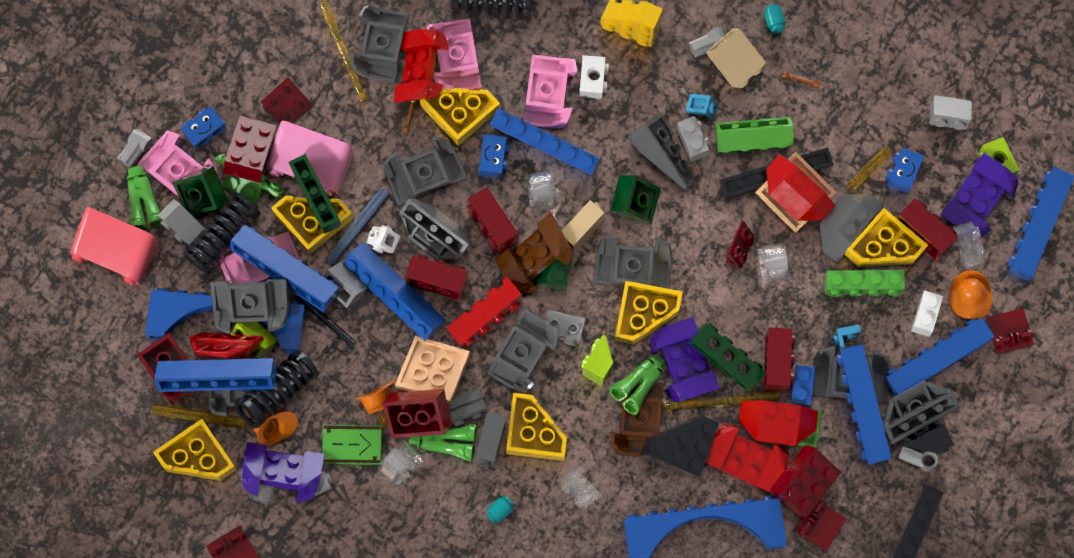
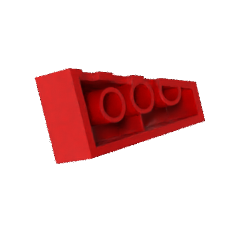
M507 276L502 280L504 284L501 287L492 288L485 300H478L471 307L472 311L470 313L465 311L447 327V332L461 349L473 345L476 341L475 338L479 335H486L491 330L490 327L493 324H500L506 318V314L510 311L513 313L521 307L522 295Z

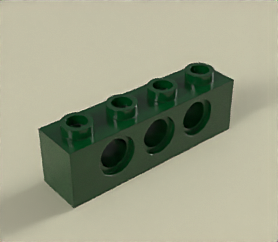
M306 154L289 161L290 169L323 233L326 234L340 227V220Z
M707 323L702 324L688 343L745 391H752L766 373L762 370V365L755 360L752 362L744 350L734 347L732 345L733 341L727 336L722 337L714 325L710 323L709 325ZM711 338L717 342L715 349L709 345ZM725 351L731 353L732 358L730 361L724 358ZM741 363H743L746 366V372L744 374L739 371V365Z

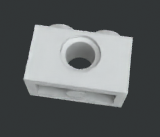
M583 55L580 97L602 99V93H606L607 82L603 80L604 75H608L609 64H605V57ZM596 74L599 76V79L591 80L590 76Z

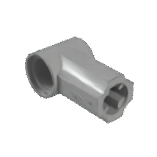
M716 27L707 32L705 36L689 42L690 50L695 58L706 54L712 46L725 36L722 28Z
M137 128L134 129L128 138L127 145L117 159L125 166L131 168L142 152H146L149 149L153 138Z
M905 442L898 459L918 466L927 472L933 471L938 464V456L935 453L913 447ZM924 458H932L934 464L927 466L924 463Z

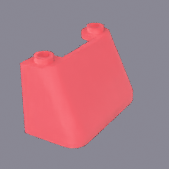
M86 207L70 254L72 259L79 263L88 260L119 273L124 277V282L134 286L135 283L141 285L160 244L152 234L95 209Z

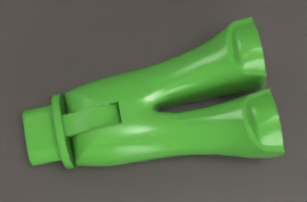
M142 165L129 168L127 180L130 199V220L128 224L144 231L148 230L142 201H144L149 227L157 228L162 226L160 223L162 219L158 216L161 211L155 201L147 173L143 171Z
M658 354L647 358L630 375L609 388L611 396L616 400L622 401L639 382L638 388L623 403V407L628 413L636 415L641 409L646 395L663 372V367L666 365L665 361Z
M471 424L459 428H449L446 434L410 437L409 444L417 445V448L450 454L472 462L475 453L474 444H456L446 442L445 440L476 443L477 425Z

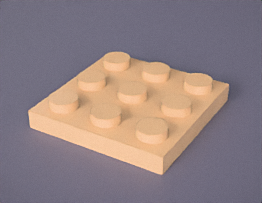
M794 152L788 160L814 181L829 198L836 193L797 152ZM767 181L755 192L794 233L807 222L796 221L769 196Z
M415 336L395 386L397 389L407 392L444 389L447 403L451 404L470 357V351L429 339L424 341L421 337Z

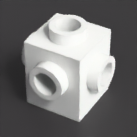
M373 226L366 244L373 247L372 250L379 254H383V252L394 253L400 235L393 232L388 226Z

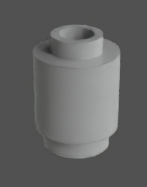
M321 472L318 489L314 496L332 489L331 484L334 482L330 473Z

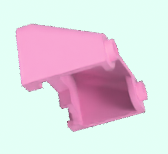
M281 121L266 170L269 171L268 174L274 177L283 176L284 174L294 177L288 162L306 154L327 196H338L354 157L352 147L340 140L287 121Z

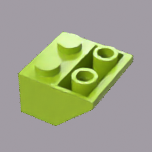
M604 335L600 339L597 338L591 347V355L587 354L581 367L583 369L582 375L600 386L604 385L613 367L608 341Z

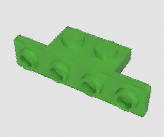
M227 154L216 156L214 161L224 166ZM227 175L222 185L233 193L241 194L252 204L258 202L263 189L276 197H280L285 193L280 184L268 181L264 175H262L260 183Z

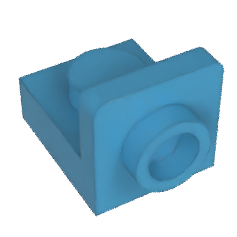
M690 94L686 112L688 114L703 115L713 120L714 114H716L718 109L717 102L708 95Z
M860 325L836 329L835 335H833L834 346H838V350L845 347L843 339L846 341L857 339V336L861 333Z

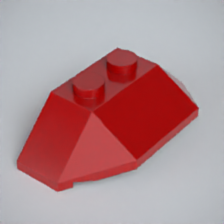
M780 154L766 168L769 196L796 221L823 220L835 207V204L814 181Z
M200 332L189 337L194 354L205 360L248 359L264 340V336Z
M764 400L741 401L739 422L756 441L796 446L816 432L819 411L801 405Z

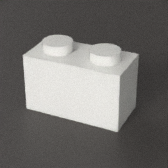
M928 291L923 292L911 332L930 337L934 330L943 296Z

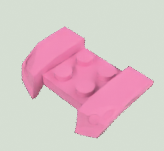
M470 19L427 25V29L437 30L444 34L449 50L437 49L441 73L434 72V81L444 85L442 89L482 90Z
M532 55L524 115L525 122L540 129L563 128L567 124L573 108H564L567 77H574L577 73L575 59Z
M166 131L137 165H142L146 173L151 177H155L177 195L172 183L174 180L198 169L214 166V164L208 159L204 166H201L178 147L180 135Z
M289 231L276 237H267L276 246L287 250L294 258L300 259ZM236 253L219 259L225 278L230 283L263 282L271 278Z

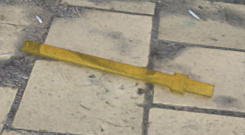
M322 0L319 4L324 14L325 24H328L360 103L367 101L366 95L357 74L352 69L351 59L335 23V16L330 11L326 0Z
M761 391L750 395L663 403V409L674 410L741 403V401L780 400L779 392L764 393Z

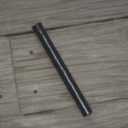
M296 295L295 298L305 305L309 311L351 348L356 345L357 342L326 314Z

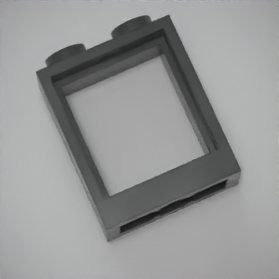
M487 412L475 455L476 464H479L478 467L490 470V467L495 468L507 425L505 416Z

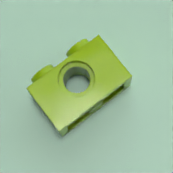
M1004 137L982 145L979 156L984 152L992 158H999L1002 161V165L1008 168L1014 175L1018 174L1020 170Z

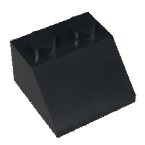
M935 421L901 439V441L913 447L935 454L946 453L954 445L945 424L939 421Z

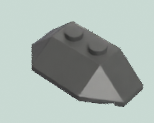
M843 194L835 204V207L820 223L823 253L836 263H839L846 250L866 229L884 205L870 194Z
M408 198L399 213L407 238L436 260L460 259L470 244L462 227L431 204Z
M923 381L890 399L883 427L891 444H894L959 409L960 406L952 390Z

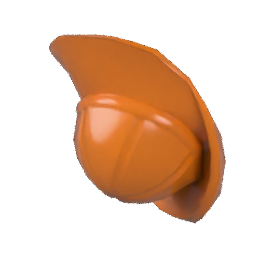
M967 270L954 279L950 289L949 301L957 315L967 319H978L989 313L993 301L992 291L987 278L982 273L975 270Z

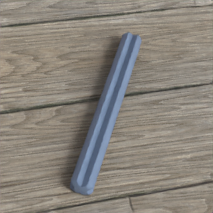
M381 187L327 255L325 258L327 263L333 266L388 197L389 191Z

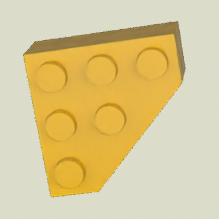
M609 0L601 17L600 25L607 31L620 33V36L623 38H632L642 46L648 45L652 47L661 28L663 9L646 1H640L639 4H635L632 0H622V3H617L618 1Z
M441 89L436 98L420 99L421 107L457 146L462 144L495 115L497 109H500V103L488 90Z
M285 196L271 207L273 214L309 255L354 219L352 212L340 199H329L340 220L341 226L324 234L306 198Z
M883 208L846 250L845 256L858 267L912 265L926 250L928 244Z
M626 281L615 342L634 345L678 316L683 291Z
M513 393L506 454L564 461L567 443L566 436L559 430L533 395Z
M203 419L153 452L163 468L171 473L222 481L237 470Z

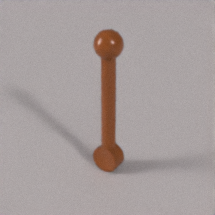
M784 71L782 73L783 78H791L804 83L811 84L814 88H818L820 86V82L818 80H807L798 76L791 75L787 71Z
M417 100L410 101L411 104L403 133H408L414 104Z

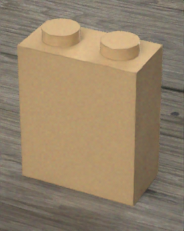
M740 28L730 30L706 52L732 87L742 88L749 83L748 79L753 75L759 74L763 70L762 67L766 64Z
M590 200L562 230L572 250H574V254L604 222V209L597 202L593 203Z

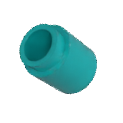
M776 4L768 5L766 10L763 11L768 29L771 30V33L785 30L786 21L781 6Z
M504 495L486 509L488 512L486 516L492 523L498 522L500 524L513 511L512 509L515 505Z

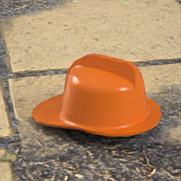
M397 379L384 384L373 392L355 398V400L360 399L369 414L384 409L383 401L390 394L389 386L396 382Z
M284 411L272 417L265 416V423L257 429L253 428V430L257 433L260 444L270 446L290 437L297 428L298 419L294 413Z

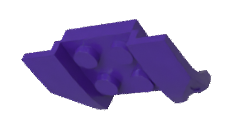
M983 152L973 166V170L954 198L950 199L940 215L977 238L983 237L992 230L985 220L1003 194L1006 192L1014 198L1018 187L1017 176Z
M693 317L670 324L654 332L650 338L651 355L662 351L674 384L670 385L665 392L674 402L720 389L714 371H711L706 357L688 343L698 330Z
M247 442L242 469L243 488L257 497L259 485L299 490L297 502L311 500L318 489L324 454L305 451L304 456L269 451L266 450V445Z

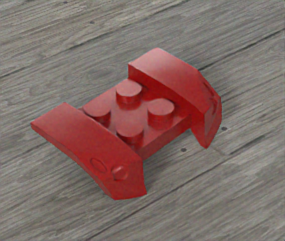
M417 29L404 32L401 50L407 52L403 80L402 84H398L395 87L393 103L433 99L438 96L444 85L433 82L437 49L449 50L444 34L432 29Z
M722 424L715 434L705 463L771 492L770 489L786 469L790 457L789 452L779 444H775L773 450H770L737 435L740 426Z

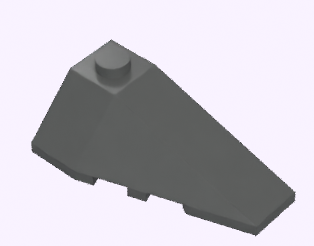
M660 113L628 136L640 153L685 190L695 182V179L687 162L679 154L681 150L679 144L675 145L672 128Z

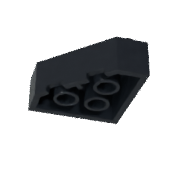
M703 415L687 419L682 423L647 437L640 456L687 477L698 478L703 470L719 423Z

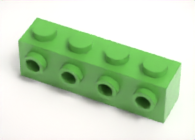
M791 117L715 123L718 152L729 153L738 150H766L773 147L786 148L794 146Z
M904 270L827 271L824 276L825 295L833 297L849 294L850 296H861V294H869V296H879L881 294L898 296L905 289Z

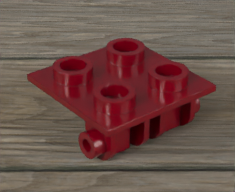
M289 77L261 101L262 107L279 124L281 121L293 124L312 106L311 102Z
M741 220L726 256V263L729 265L735 263L739 269L747 261V253L755 239V235L743 220Z
M1024 308L986 317L989 328L995 336L993 342L997 354L1034 345V332L1029 328Z
M820 500L807 518L801 516L793 531L827 551L847 518L825 505L826 503L823 500Z
M240 525L206 545L213 558H259Z

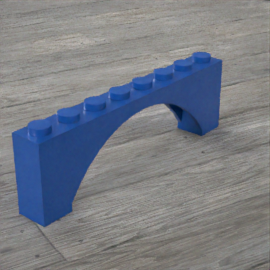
M165 288L151 290L145 336L148 339L159 340L192 316L213 310L212 296H208L204 292L188 294L185 290L168 292L169 290ZM291 301L286 324L284 327L272 331L280 343L281 352L292 353L295 350L301 351L306 314L305 305H302L301 302ZM260 321L268 328V321Z
M775 496L764 497L763 501L746 499L743 500L744 503L736 504V501L725 502L724 506L707 504L702 509H697V506L686 507V511L679 512L678 509H669L663 514H658V511L648 512L647 516L640 517L639 514L627 515L623 522L628 558H650L659 543L669 533L683 524L700 519H721L740 525L754 534L765 545L766 550L785 548L787 541L780 498L775 499Z

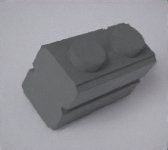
M478 388L454 397L451 404L448 403L452 423L455 427L465 425L466 420L471 418L474 420L481 419L485 416L484 413H487Z

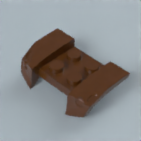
M551 212L537 223L539 229L515 249L507 248L495 258L503 277L507 276L522 294L539 290L532 279L556 259L568 266L574 254Z
M638 382L637 385L631 390V392L628 394V396H627L625 399H623V403H624V402L626 401V399H627L630 395H632V394L634 393V391L638 388L639 382ZM656 382L636 415L628 413L622 403L620 434L610 432L612 446L616 453L644 458L640 454L646 438L659 433L663 383Z

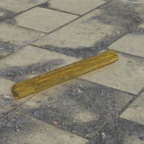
M153 404L151 407V413L158 416L191 421L203 419L205 423L245 428L247 424L239 416H221L206 411Z

